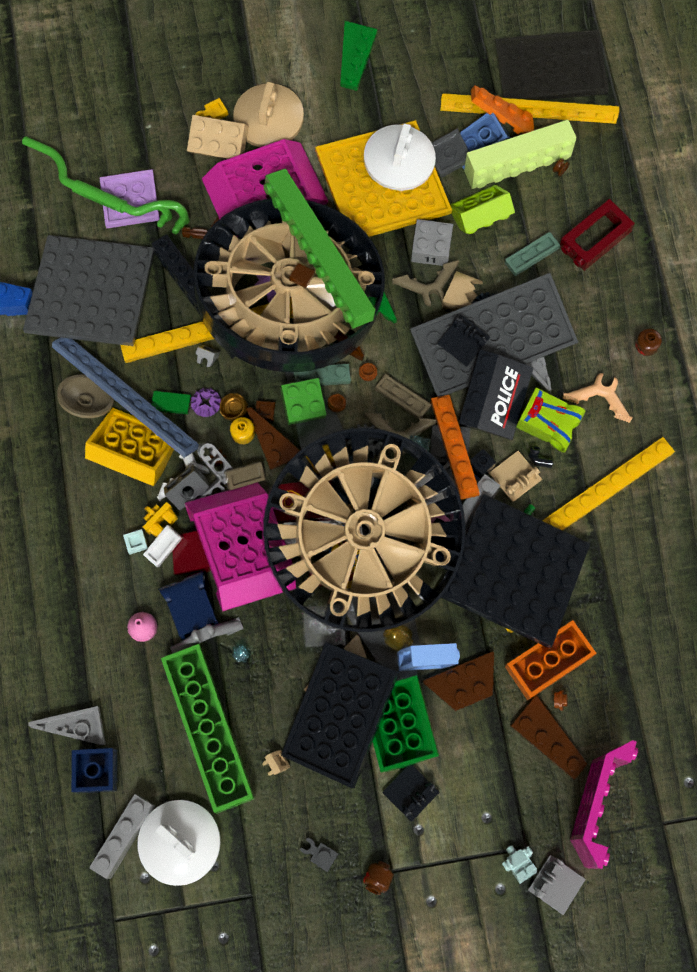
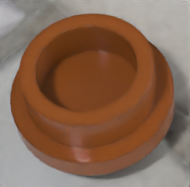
M372 363L361 365L359 368L360 378L364 381L374 380L377 376L376 366Z
M340 394L330 396L327 403L329 409L333 412L343 411L346 407V399Z
M563 690L554 693V707L563 711L564 707L568 706V696L564 694Z

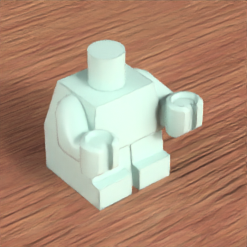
M513 845L506 849L509 857H507L506 862L504 861L502 865L506 871H512L519 884L537 873V868L530 860L533 851L529 846L518 851L515 850Z

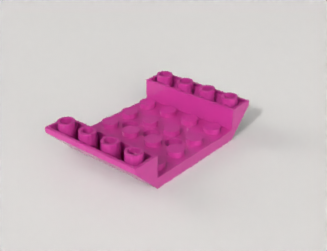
M286 139L218 162L202 178L219 219L245 204L267 199L268 195L265 193L264 185L260 184V181L264 180L266 175L285 168L305 200L322 205L328 203V199L302 144ZM255 165H261L263 167L261 170L253 169Z
M258 482L185 503L190 521L195 523L217 586L216 596L222 612L283 593L267 563L263 539H259L256 536L257 531H262L264 509L268 498L266 491ZM271 508L268 523L278 524L274 511ZM244 536L247 538L248 543L242 545L238 542L237 538ZM284 539L268 541L270 548L286 545ZM222 541L227 542L229 549H220L219 543ZM288 559L274 566L278 572L293 565L291 559ZM293 581L286 586L289 591L296 589V582Z
M632 740L592 760L570 838L581 862L586 868L603 869V865L607 866L610 857V853H607L608 847L591 841L592 838H596L599 826L596 823L598 817L601 818L604 811L603 797H607L610 784L607 783L609 775H613L615 768L631 763L632 760L636 759L638 748L635 747L636 741Z

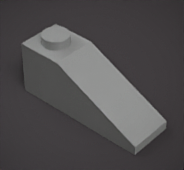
M486 474L477 484L480 492L479 496L467 498L462 505L465 518V534H467L482 496L485 494L494 498L501 485Z

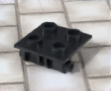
M460 315L437 344L467 367L490 337L463 315Z
M410 765L382 793L412 822L440 792L413 765Z

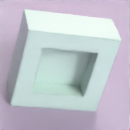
M142 529L123 535L129 554L148 549Z

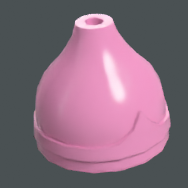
M139 612L131 616L127 628L128 633L134 640L145 642L155 636L158 625L154 616L147 612Z

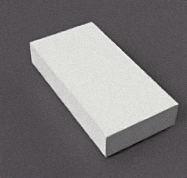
M167 525L143 555L156 567H160L183 537L170 525Z

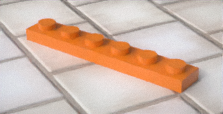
M450 395L431 398L432 408L460 499L479 496L480 492Z

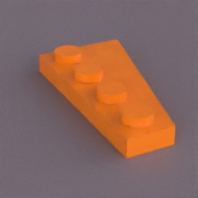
M475 85L471 89V101L488 114L494 113L501 123L505 124L507 122L514 127L513 131L519 135L520 133L525 134L534 131L533 115L517 108L516 105L504 101L501 97L489 93L484 88H479Z

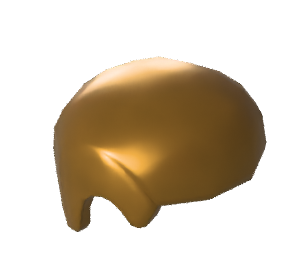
M230 393L222 398L220 414L225 419L234 421L236 418L244 417L247 413V401L240 394Z

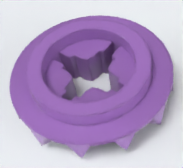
M202 388L191 397V407L199 416L209 417L220 409V396L211 388ZM201 398L210 399L211 407L206 404L201 405L203 403Z

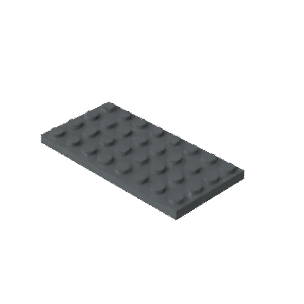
M551 273L410 329L437 397L449 395L469 387L478 357L477 354L466 367L437 344L460 315H463L490 337L481 350L501 355L522 364H527L578 343Z

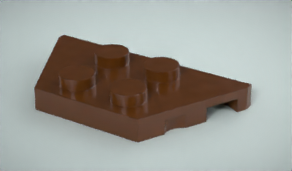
M492 651L423 680V684L441 700L446 702L455 712L489 698L493 695L494 652Z

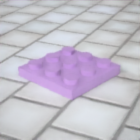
M153 169L100 177L101 190L126 200L128 204L134 207L157 201ZM103 205L106 228L146 223L160 219L159 210L148 212L141 216H133L125 212H117Z

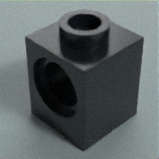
M484 449L470 460L473 473L479 478H482L484 474L488 475L496 465V461Z

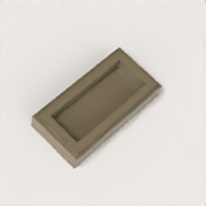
M261 461L224 471L228 490L265 480Z

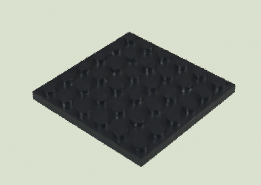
M484 494L465 536L464 551L457 573L441 598L551 648L590 543Z

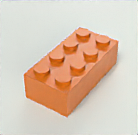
M572 620L558 630L551 648L538 643L507 663L505 668L528 701L597 653Z

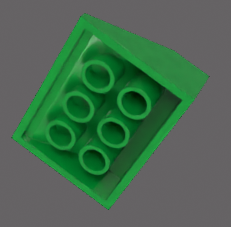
M418 675L396 681L373 739L380 772H390L439 756Z

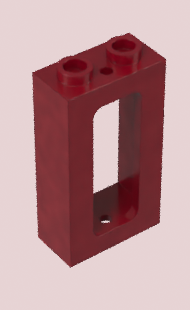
M608 199L562 237L560 242L561 251L565 255H569L573 259L574 264L585 271L631 233L635 223ZM605 215L616 228L590 250H583L575 242V239Z

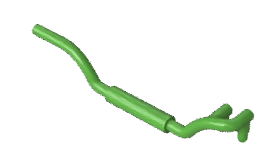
M27 136L22 140L23 145L50 156L57 165L61 184L72 189L78 195L117 212H125L133 216H141L148 212L159 210L162 212L157 222V226L160 228L172 219L170 209L175 210L179 214V218L172 229L174 234H178L185 224L190 222L186 208L177 201L159 200L134 207L122 198L80 180H72L67 176L66 164L59 152Z

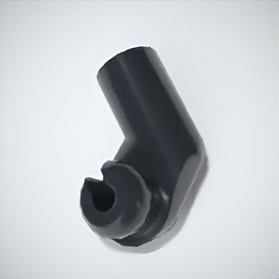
M536 445L531 446L528 456L533 464L552 468L553 459L542 457L540 448Z

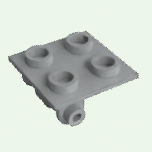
M550 855L528 891L564 915L586 879L567 867L561 860Z

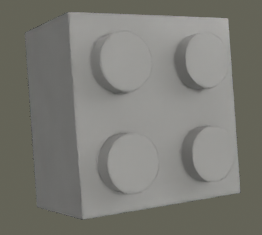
M417 219L411 262L439 266L448 263L453 224Z

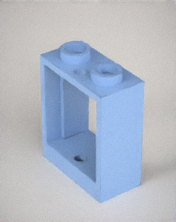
M457 644L417 645L397 651L399 671L443 669L459 664L460 653L457 649Z

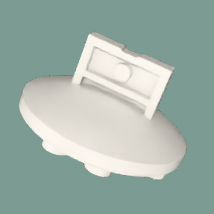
M405 123L404 125H390L379 129L368 139L364 149V165L370 177L379 185L392 190L405 191L422 185L431 176L435 166L436 156L431 141L421 131Z
M186 800L169 801L155 808L145 819L138 835V853L141 863L152 877L168 885H187L201 879L211 870L220 851V832L215 819L204 807Z

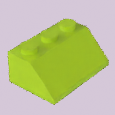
M497 185L450 204L452 208L451 214L459 229L466 234L475 233L477 229L491 226L493 222L507 219L511 214L515 213L510 193Z

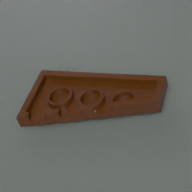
M536 695L510 727L575 780L586 767L587 762Z

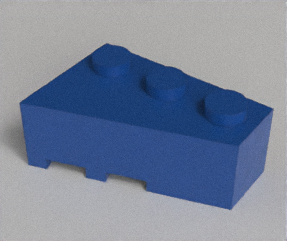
M0 282V315H27L33 294L32 290Z

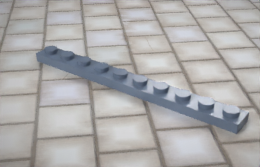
M60 337L52 342L53 349L182 457L185 458L198 449L199 444L73 339Z

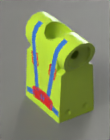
M536 388L516 428L545 442H549L555 449L565 453L572 440V429L580 424L586 410L579 406L568 405L566 402Z

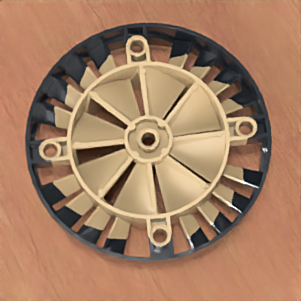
M272 199L259 200L238 207L219 219L203 237L195 257L194 291L201 318L212 337L232 355L263 369L279 372H305L321 369L342 360L359 347L367 337L380 311L384 294L385 275L382 260L369 236L350 218L328 206L306 200L366 296L374 297L375 314L373 321L364 324L357 332L342 324L344 317L341 309L336 307L333 296L326 291L323 280L318 278L316 269L313 264L308 262L306 253L300 249L298 240L290 233L288 224L282 220L281 213L278 208L274 207ZM341 245H344V246L347 247L350 251H348L347 253H345L344 250H343L340 246H341ZM357 257L362 265L351 268L349 260ZM267 262L274 263L272 269L262 266L261 264ZM298 263L315 270V275L307 288L289 281V277ZM244 274L271 276L270 282L234 291L237 282ZM200 286L225 287L226 294L202 298ZM272 290L276 292V295L261 315L249 309L251 305ZM290 297H292L294 324H290ZM339 330L348 337L341 342L334 338ZM326 344L329 345V347L320 349L321 347H323V346L326 345Z
M373 428L347 429L331 433L310 443L299 451L280 472L270 490L264 509L262 522L263 547L267 563L278 586L286 597L305 614L323 624L342 630L355 632L384 631L399 627L421 616L449 588L457 573L464 551V511L460 496L449 474L437 459L422 446L406 437L385 430ZM345 440H351L354 461L352 464L349 462ZM369 440L383 442L376 463H367ZM322 446H329L337 469L333 470ZM387 449L393 450L395 454L393 459L387 458L385 454ZM402 451L417 460L405 476L396 471ZM305 456L309 458L322 476L320 480L304 463L302 458ZM288 472L310 489L305 497L278 488ZM430 473L433 478L417 489L415 485ZM339 477L355 510L354 513L350 511L331 486L330 480ZM372 477H376L381 481L372 508L368 510ZM441 492L443 493L445 499L429 505L426 504L425 500ZM288 497L293 501L291 508L283 506L282 501L284 498ZM406 501L409 508L385 520L382 519V517ZM272 508L295 516V525L268 523L270 509ZM308 510L343 522L344 526L305 520L303 518ZM450 515V522L431 523L432 517ZM362 524L369 528V533L366 536L362 535L359 531ZM385 535L414 541V546L385 537ZM431 536L451 537L450 549L431 543ZM295 538L296 541L294 544L273 548L269 547L268 542ZM346 539L347 542L312 564V556ZM374 548H376V550L378 551V553H379L380 557L382 558L384 564L386 565L388 571L390 572L391 576L393 577V579H392L391 581H390V579H389V577H388V575H387V573H386V571H385V569H384V567H383V565H382V563H381V561H380V559H379V557H378V555H377V553H376V551H375ZM358 550H360L351 588L349 590L346 587L348 584V580L353 568ZM438 551L444 555L442 562L436 560L435 556ZM300 556L301 561L277 572L274 565ZM423 562L444 569L433 589L415 575ZM308 571L311 576L293 592H290L286 586ZM405 583H408L422 599L418 605L414 604L402 586ZM319 584L332 591L323 617L303 605ZM390 592H393L403 615L396 618L386 595ZM358 597L356 625L344 624L352 598ZM369 597H376L380 623L372 624ZM336 601L341 602L343 605L340 613H336L333 610V604Z

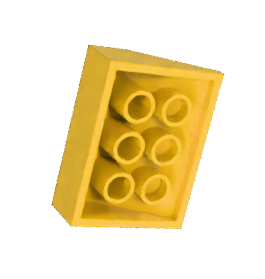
M112 408L87 440L85 459L154 486L161 477L174 449L135 416Z

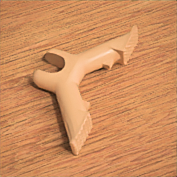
M604 373L596 376L593 385L563 394L562 399L576 404L581 400L588 401V398L596 395L604 397L610 405L609 410L615 413L614 418L628 423L633 418L630 417L615 393L618 385L617 378L614 377L611 386L605 387L601 383Z

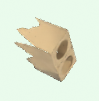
M456 271L442 301V309L453 312L464 306L471 305V302L477 297V294L473 291L475 290L473 284H483V282Z

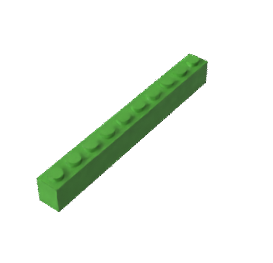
M286 168L266 175L265 193L270 195L274 207L278 208L281 213L282 220L288 224L290 233L296 237L300 249L306 253L308 262L313 264L318 278L323 280L326 291L333 296L334 303L337 308L341 309L344 320L347 323L349 322L352 329L373 321L375 308Z

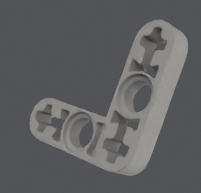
M207 442L200 444L197 449L199 457L218 479L209 486L204 495L197 496L194 500L203 498L206 495H212V490L216 487H219L221 492L228 491V487L225 490L220 483L222 482L224 485L227 483L224 471L233 469L214 445ZM205 447L208 448V449L211 448V449L209 450V453H210L212 456H214L213 459H211V458H210L208 455H206V454L203 455L204 452H205L203 449H204ZM220 460L224 466L222 470L216 471L214 464Z

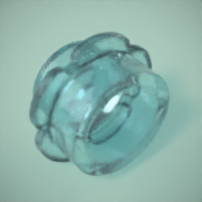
M241 644L233 647L234 652L232 655L239 663L241 661L247 662V659L250 657L247 649Z

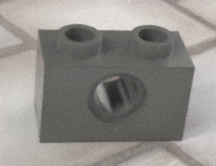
M192 464L164 487V495L181 510L185 507L186 502L193 501L197 496L204 495L209 488V482L199 469ZM186 486L192 487V489L189 491L183 490V488Z

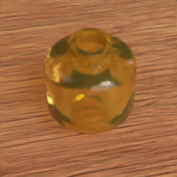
M404 625L385 630L383 633L385 644L397 652L411 646L414 641L411 639L412 631Z

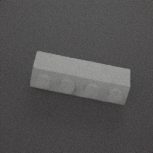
M134 794L89 868L102 877L111 879L138 836L145 819L154 810L156 805L140 795Z

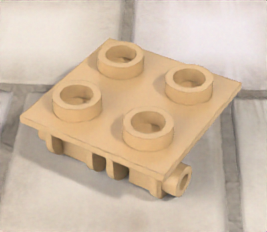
M519 451L489 472V475L495 482L501 485L500 488L512 502L543 480L539 476L540 471L538 468H533Z

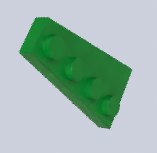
M345 21L340 87L358 90L378 34V29Z

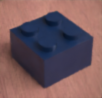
M116 749L72 750L71 792L117 791Z

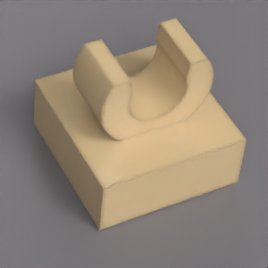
M281 749L265 756L266 760L263 762V766L269 764L271 768L268 775H276L290 768L286 758L281 756Z

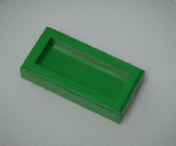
M154 391L151 405L161 412L189 415L191 395Z

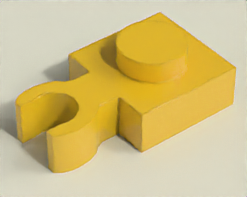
M218 98L204 105L205 111H198L195 114L202 117L221 119L228 115V111L221 99Z

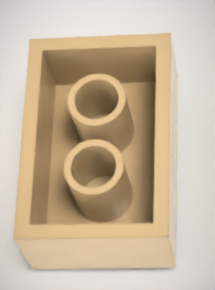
M192 115L187 151L192 154L226 160L244 154L249 127L242 123Z

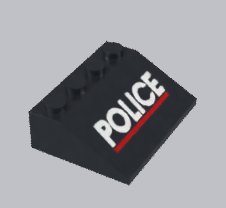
M480 350L458 424L513 440L533 367L498 354Z

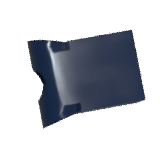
M203 570L187 576L181 582H172L157 588L168 604L178 634L182 640L190 636L194 629H202L206 624H219L207 594Z

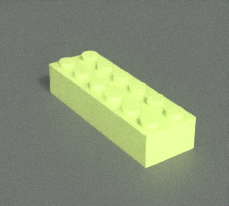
M565 120L467 152L464 172L472 189L482 188L492 182H500L510 176L516 177L522 172H531L538 167L549 166L561 158L567 160L572 155L576 135L569 120Z

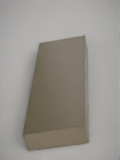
M387 374L382 377L375 387V391L418 420L423 418L431 407L429 402Z

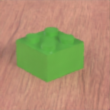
M319 378L281 385L280 390L288 425L326 417L327 414Z

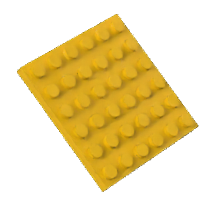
M416 120L405 123L420 131ZM376 131L315 147L316 155L338 212L355 222L369 237L414 225L417 219L428 221L452 213V208L435 166L426 182L414 189L405 191L385 188L370 177L364 165V149L368 139Z

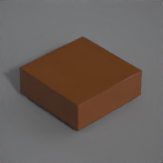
M298 263L291 273L289 281L307 288L315 275V270Z
M256 401L255 411L266 421L274 422L276 403Z

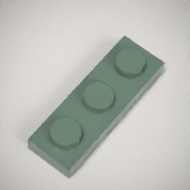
M548 232L505 259L504 263L513 275L517 276L560 248V244Z
M349 364L329 365L312 371L293 372L294 383L319 378L320 386L350 384L351 382Z

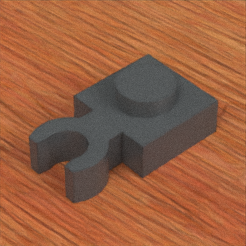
M306 838V841L311 844V848L305 850L301 847L300 851L304 854H312L313 857L310 861L328 872L338 853L323 843L316 847L312 839Z

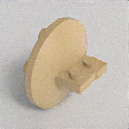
M267 82V84H260L248 89L240 96L234 107L233 117L234 122L246 124L249 127L246 142L257 147H263L283 139H294L302 128L304 112L300 99L292 90L279 84Z

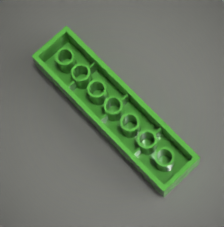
M197 644L161 658L214 813L218 814L255 799L202 647Z

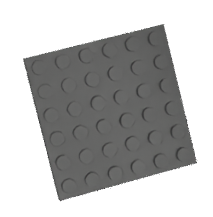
M48 235L23 328L24 332L134 346L154 258L153 247Z

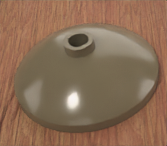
M83 374L66 378L60 383L57 390V399L60 406L68 413L81 418L103 416L111 410L114 404V399Z

